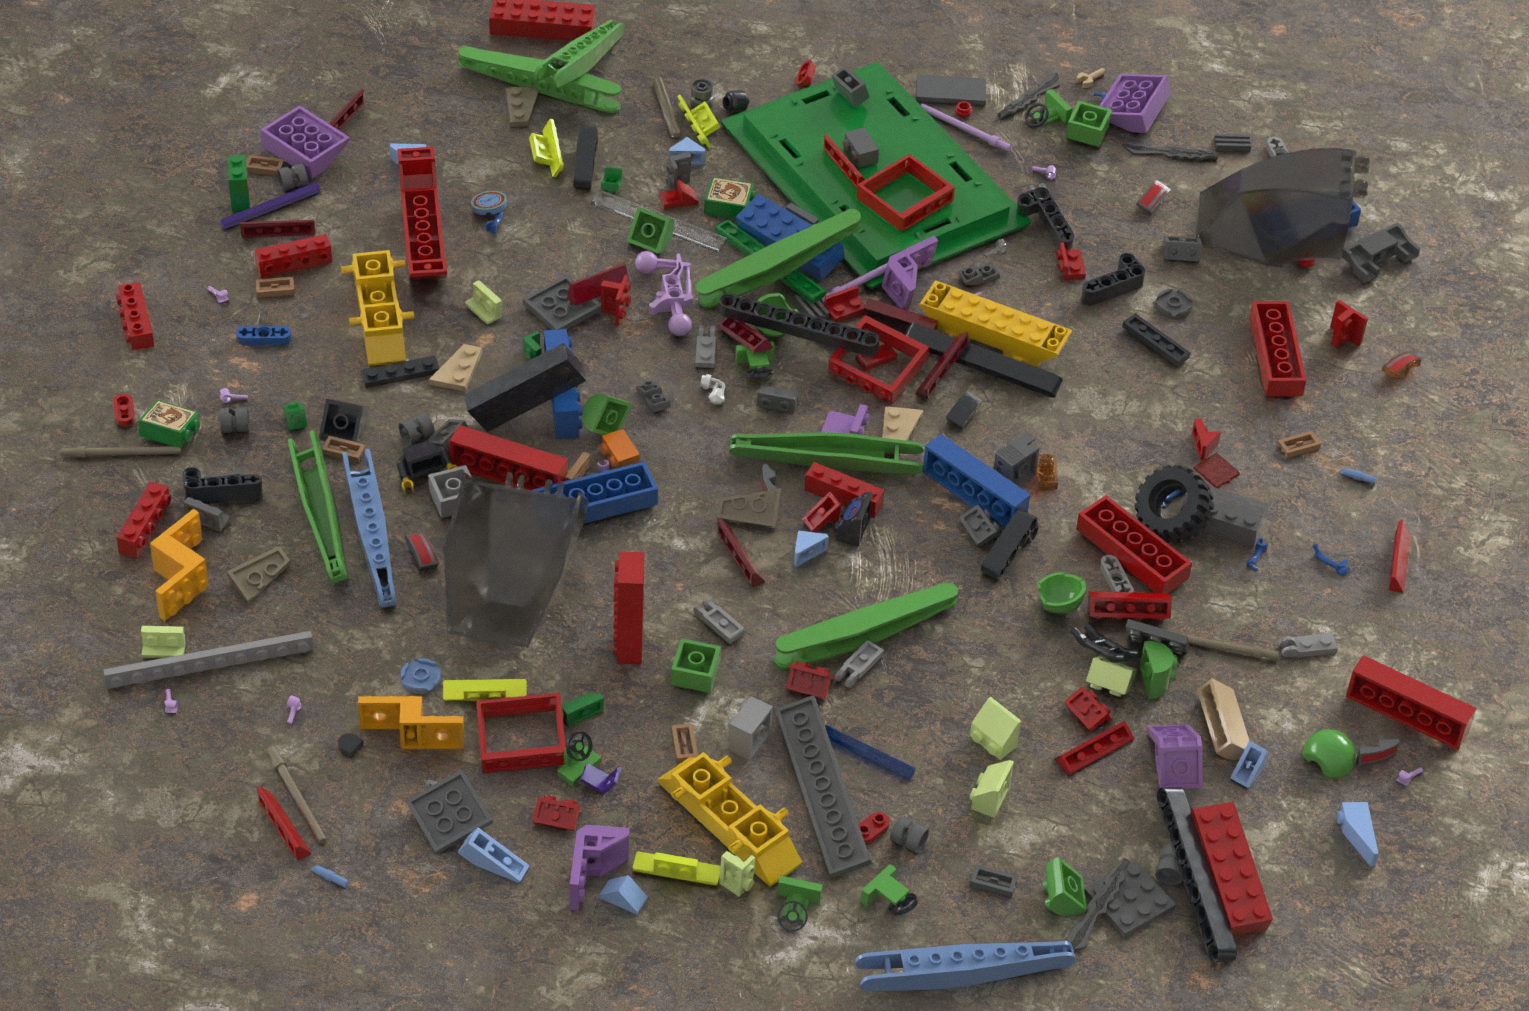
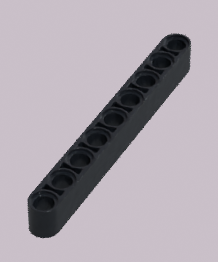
M724 294L719 299L720 312L722 316L865 356L872 357L879 352V337L874 332L733 294Z
M910 322L904 334L928 346L929 353L940 357L955 339L953 336L914 322ZM972 343L967 344L955 361L956 363L1051 398L1056 397L1063 382V379L1056 374Z
M1161 787L1157 791V802L1208 957L1214 963L1233 962L1237 957V948L1185 792L1181 787Z

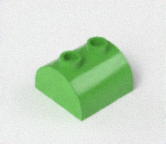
M638 207L627 242L661 254L666 250L671 241L674 221Z
M595 394L584 404L582 412L583 423L591 432L602 435L621 429L632 403L605 394Z
M1144 641L1139 667L1149 699L1159 698L1166 693L1169 681L1175 680L1173 668L1178 665L1176 655H1173L1166 645L1156 641Z
M1060 857L1054 858L1046 865V880L1043 881V887L1049 898L1045 899L1047 908L1061 916H1077L1087 912L1083 876Z

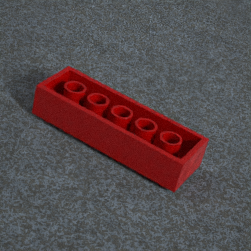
M493 0L489 16V32L494 35L573 41L595 28L596 5L542 0Z
M1252 301L1249 319L1265 396H1303L1307 380L1289 301Z
M461 425L458 426L449 440L452 465L458 467L466 465L470 474L529 493H533V489L565 482L567 459Z
M1107 495L1078 514L1076 530L1107 555L1117 557L1122 567L1155 593H1169L1189 579L1192 562Z
M619 551V560H615V572H618V574L614 575L613 642L617 643L613 644V655L617 656V664L642 665L645 552Z
M1364 655L1352 671L1346 693L1347 698L1457 750L1460 749L1469 734L1477 709L1468 703L1460 701L1449 694L1443 693Z
M1234 801L1193 809L1191 813L1232 936L1268 929L1273 917Z

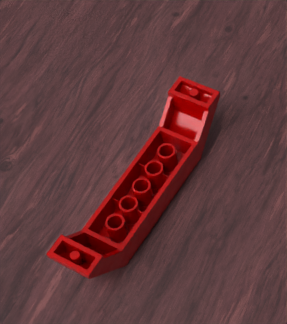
M434 147L397 149L409 281L446 278L447 264L444 255Z

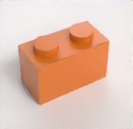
M624 429L602 436L600 449L602 454L607 456L612 469L640 463V454Z

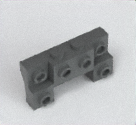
M1395 223L1344 248L1342 258L1354 267L1352 273L1362 282L1366 283L1378 277L1380 268L1376 264L1394 255L1406 263L1419 256L1420 247L1408 237L1404 228L1399 223Z

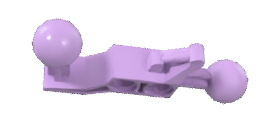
M649 251L641 252L635 260V265L639 272L650 274L656 269L673 270L670 274L662 275L661 291L656 293V299L653 303L649 304V314L671 312L672 317L668 322L671 333L680 337L687 335L692 328V322L686 314H683V308L691 306L693 300L690 280L691 264L689 262H682L680 254H677L676 260L658 259L654 253ZM683 270H686V294H683L681 286Z

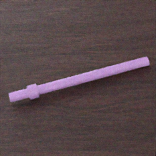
M925 104L921 105L928 114L989 142L991 146L1000 147L1006 151H1010L1012 145L1002 141L1001 138L995 135L991 136Z
M888 263L841 287L837 286L831 289V292L827 293L826 296L853 286H859L885 273ZM825 297L820 299L822 304H824Z

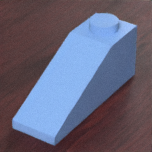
M1342 802L1340 811H1337V823L1341 824L1342 833L1370 866H1375L1378 849L1368 802Z
M478 827L467 836L457 852L475 866L517 883L521 881L530 866Z

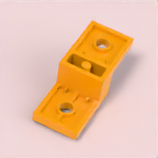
M358 696L360 729H400L401 749H465L464 716H423L422 696Z

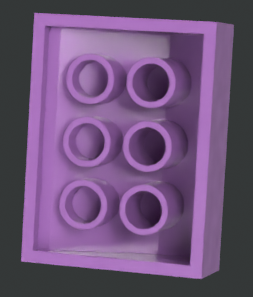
M1120 74L1099 106L1112 110L1110 123L1130 132L1147 133L1172 93L1168 75Z
M300 105L261 129L262 147L280 159H284L291 166L303 163L307 176L311 179L325 171L350 141V137Z

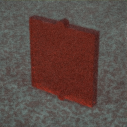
M1218 453L1209 458H1204L1202 462L1193 468L1215 488L1230 483L1232 479L1240 475V472Z

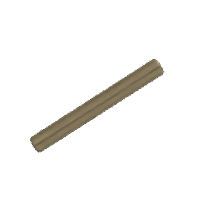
M655 77L653 85L672 138H679L680 129L661 77Z

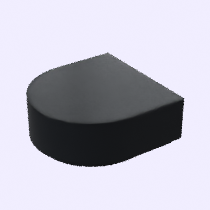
M350 733L344 734L338 739L339 751L350 758L364 745L363 739Z

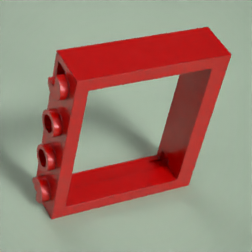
M908 154L858 184L856 198L900 232H903L954 201L955 187L911 154ZM906 173H910L935 192L902 213L896 211L874 194V192Z
M864 315L855 328L876 333L879 341L913 359L891 386L842 362V359L849 351L840 348L829 358L828 371L834 374V376H838L848 383L862 388L865 392L872 393L881 400L893 404L928 360L929 347Z
M560 692L476 701L483 773L565 764L564 748L566 746ZM550 711L556 712L559 746L487 753L485 718Z

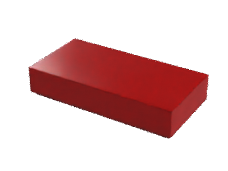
M883 344L879 346L877 355L871 357L857 354L855 360L864 371L897 359L898 354L892 347Z

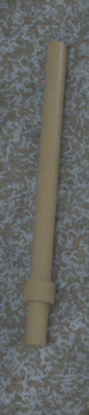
M77 446V448H61V456H77V458L100 455L181 454V448L174 446L110 448Z
M1185 635L1188 636L1189 644L1253 655V658L1261 659V657L1278 659L1279 652L1266 650L1260 646L1249 647Z
M270 746L267 752L272 759L275 771L280 773L319 844H324L327 839L289 774L285 760L279 756L274 746Z

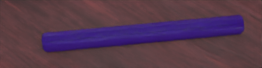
M312 183L221 219V226L223 229H228L240 224V222H246L319 193L320 187L317 183Z

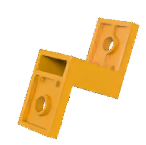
M195 509L187 513L150 543L154 571L168 579L167 582L155 590L159 617L164 621L174 616L183 606L189 604L193 598L199 593L204 592L209 586L206 561L191 550L203 540L200 515Z

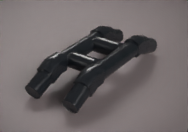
M1090 623L1086 624L1084 629L1093 641L1082 634L1077 627L1070 631L1081 646L1098 653L1110 662H1127L1128 659L1141 658L1142 656L1141 650L1124 648L1104 637Z

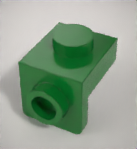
M605 167L601 189L607 193L619 191L622 186L623 169Z
M538 331L523 338V352L531 360L542 354L540 333Z
M290 402L287 403V406H282L289 430L307 427L305 408L302 403Z

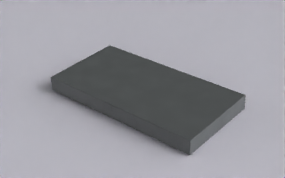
M917 74L916 101L951 104L965 101L971 105H986V78Z

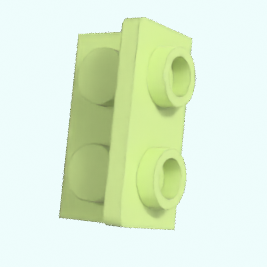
M481 281L474 282L473 297L465 301V305L486 324L501 318L502 300Z
M142 626L143 658H167L184 654L186 644L184 627Z
M726 851L721 856L719 884L739 897L745 891H749L754 884L755 857L751 855L743 862L738 856H734Z

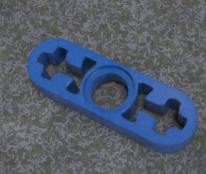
M242 326L236 330L237 342L242 345H285L292 340L291 329L286 326ZM264 333H265V334H268L267 337H260V336H259V335L264 334Z

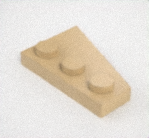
M463 344L429 379V385L466 392L482 355V347Z
M885 406L882 438L908 441L910 434L916 428L917 422L923 416V410Z

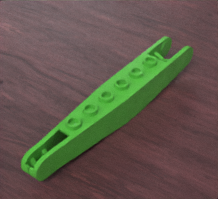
M611 19L571 41L537 65L534 72V80L541 81L552 76L554 77L553 86L559 88L584 75L621 39L625 29L624 23L616 24Z
M469 46L462 47L458 51V63L463 68L474 70L519 87L535 88L539 90L540 94L607 113H616L620 110V103L618 101L601 95L613 97L621 93V87L608 80L585 73L577 79L556 88L553 86L554 77L552 76L541 81L534 80L535 69L539 63L544 61L542 59L482 50Z
M856 209L846 210L777 241L699 280L696 284V290L700 294L698 298L700 306L708 309L720 305L719 299L724 294L742 296L785 277L847 236L860 230L862 227L860 212Z
M311 430L310 438L313 448L299 453L297 445L292 438L288 439V444L302 503L324 558L330 580L333 584H336L342 580L349 579L346 568L336 502L316 432ZM316 457L318 467L303 473L301 463L308 458Z
M833 432L734 434L730 437L729 453L737 457L756 458L812 466L816 462L831 469L909 475H917L923 471V466L920 463L898 460L899 453L920 454L924 451V445L914 441ZM884 452L894 453V459L884 458Z
M942 583L934 587L863 607L781 636L776 640L775 644L776 650L780 652L775 656V666L781 670L791 669L789 665H795L796 661L811 664L856 652L867 640L876 644L941 611L954 607L957 603L958 588L952 583Z

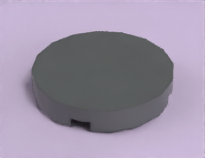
M1167 289L1158 294L1156 309L1165 317L1180 319L1191 313L1193 301L1189 294L1182 290L1173 291V289Z

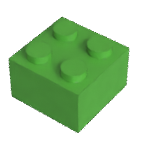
M1078 101L1068 121L1066 138L1100 147L1110 126L1112 110Z
M681 638L671 668V685L711 693L721 661V646Z

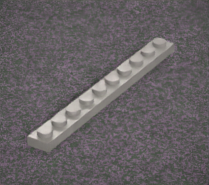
M311 631L104 669L107 689L151 680H160L167 677L312 651Z

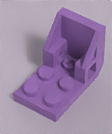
M935 236L890 256L882 288L898 308L909 310L916 289L917 269L923 266L927 267L932 263L938 239Z
M1189 725L1147 726V735L1155 742V761L1159 787L1203 788L1201 736Z
M585 825L577 830L570 879V910L579 911L580 902H584V884H586L587 875L602 876L629 860L630 828Z

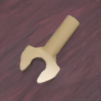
M1101 68L1089 75L1081 72L1077 76L1076 83L1083 81L1082 88H1090L1093 86V80L1106 74L1104 68Z

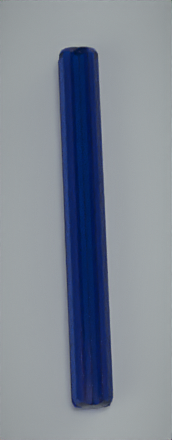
M825 725L831 741L909 779L915 774V767Z

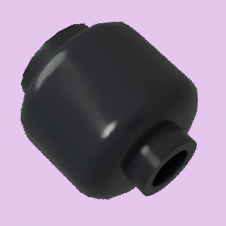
M732 90L725 94L722 102L723 107L729 113H741L746 111L750 100L743 90Z

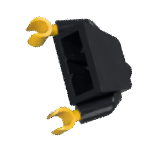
M429 441L410 444L402 449L403 455L400 456L397 462L399 476L403 480L402 492L406 494L405 488L407 487L412 489V493L414 492L413 482L409 478L413 479L446 467L449 470L458 466L452 465L453 461L444 447L436 446Z

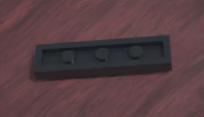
M1136 313L1123 321L1122 327L1175 366L1178 367L1190 358L1191 353Z
M434 355L361 370V376L365 388L431 376L440 368Z

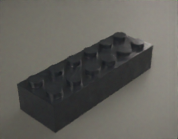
M562 343L464 394L467 412L486 432H489L586 382L583 364Z

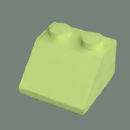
M1098 656L1092 660L1086 682L1091 683L1090 687L1102 690V687L1110 689L1109 693L1121 697L1122 694H1128L1138 669L1121 663H1113L1106 658Z
M989 697L971 724L970 737L987 749L991 755L1001 760L1017 748L1021 720L992 697Z
M1008 760L989 765L985 773L981 772L977 781L978 787L977 789H972L969 800H972V810L995 818L1010 788L1014 761Z

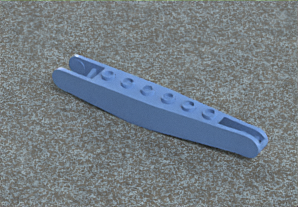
M365 449V460L368 468L362 471H350L348 455L346 452H343L342 461L357 536L378 597L379 607L397 606L392 580L385 516L370 449ZM386 568L387 586H381L376 569Z
M1056 941L961 944L871 952L859 955L855 963L859 969H884L885 974L864 977L860 982L862 990L901 991L972 986L1051 969L1067 968L1075 963L1076 958L1070 942ZM904 968V972L892 973L891 969Z

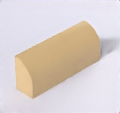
M1211 678L1200 686L1197 692L1216 754L1226 759L1239 760L1249 742V738L1234 690Z

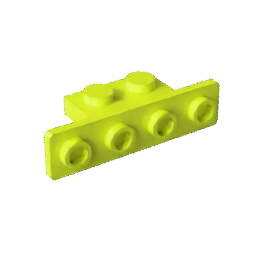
M678 95L677 97L680 100L678 105L683 112H687L684 115L688 122H693L691 127L694 132L700 134L697 138L702 145L706 144L710 149L712 146L706 136L721 127L706 102H703L690 110L683 97Z
M549 119L543 129V135L532 133L529 140L534 161L549 165L552 177L556 178L559 172L563 170L564 162L561 157L554 120Z
M526 679L443 681L444 701H480L527 695Z
M638 851L633 863V871L710 885H718L721 866L702 863L698 862L697 859L657 852L650 854Z

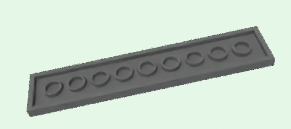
M813 695L776 708L775 711L831 879L871 865L872 862L815 696Z

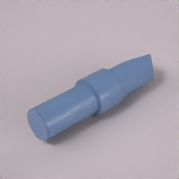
M1340 469L1341 474L1355 480L1371 484L1376 483L1377 477L1358 470Z
M318 865L311 868L314 873L331 883L334 882L344 888H347L349 885V880L337 875L336 872Z

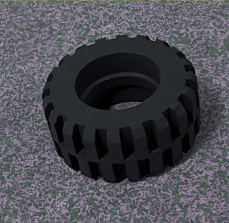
M1176 464L1173 465V468L1170 465L1163 466L1162 470L1157 468L1151 476L1148 474L1144 478L1146 479L1144 484L1141 483L1138 487L1140 492L1136 493L1135 496L1137 503L1134 504V508L1137 512V519L1167 543L1171 541L1173 544H1178L1180 540L1187 542L1191 540V536H1198L1200 534L1199 531L1202 528H1206L1207 520H1211L1213 515L1210 513V510L1214 509V503L1211 501L1214 497L1209 485L1190 468ZM1187 490L1188 498L1184 509L1174 517L1162 518L1161 507L1166 497L1175 491Z

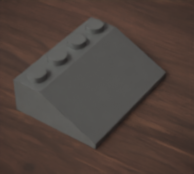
M1210 487L1214 497L1211 500L1214 503V509L1210 510V513L1213 515L1211 520H1207L1206 528H1202L1200 531L1254 547L1270 505ZM1188 494L1186 495L1184 503L1181 507V511L1184 509L1187 503Z

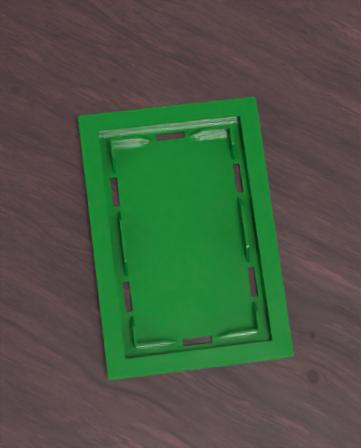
M874 62L852 71L865 83L870 97L857 107L852 105L836 90L831 78L721 120L723 127L794 205L818 218L819 223L842 213L841 209L844 207L846 210L856 209L860 212L862 221L860 230L840 241L844 248L845 258L843 260L859 277L888 263L890 256L932 236L938 239V243L930 265L1031 224V219L1028 216H1021L1017 213V205L879 62ZM889 101H892L906 116L903 117ZM865 128L879 148V159L876 164L858 168L856 163L852 162L848 151L844 150L843 141L845 132ZM827 134L865 180L897 162L899 159L911 154L955 187L954 201L905 231L900 232L856 198L857 188L823 149L824 135ZM784 141L799 158L794 159L780 143ZM951 165H954V167L968 180V182H965L951 167ZM906 173L874 192L876 196L899 213L904 212L935 193L910 173ZM946 221L950 223L935 230H932L930 232H924V230L944 223ZM885 273L865 282V284L870 289L881 286Z

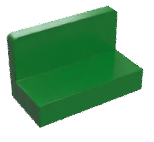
M589 692L562 704L563 722L569 727L604 711V697L600 692L594 695L592 692Z

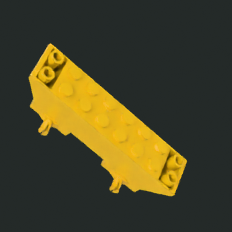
M390 250L352 254V265L341 266L342 274H354L360 317L349 318L350 326H362L368 367L406 361L402 323L403 320L414 319V311L402 312L399 308L393 272L394 268H405V260L393 261L390 256Z
M936 280L920 302V307L929 318L938 320L937 331L953 337L966 331L969 342L973 339L1004 351V356L1037 368L1041 362L1057 357L1072 334L1071 329Z
M703 752L697 757L687 758L657 779V782L671 794L672 798L684 806L732 854L738 856L743 862L751 855L754 856L756 867L754 873L769 887L779 882L780 875L786 877L802 865V860L789 837V830L781 823V820L789 815L788 810L782 808L774 814L766 810L761 804L756 806L732 784V777L724 771V767L732 763L728 755L716 761Z

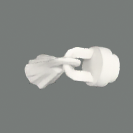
M706 374V376L702 375L700 386L706 390L713 388V391L708 396L710 402L713 405L722 404L725 401V383L711 378L709 374ZM711 381L716 382L715 385H710Z

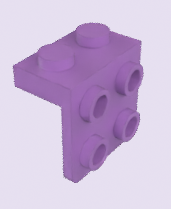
M860 404L856 416L830 411L821 432L864 435V426L868 425L870 414H867L868 406Z

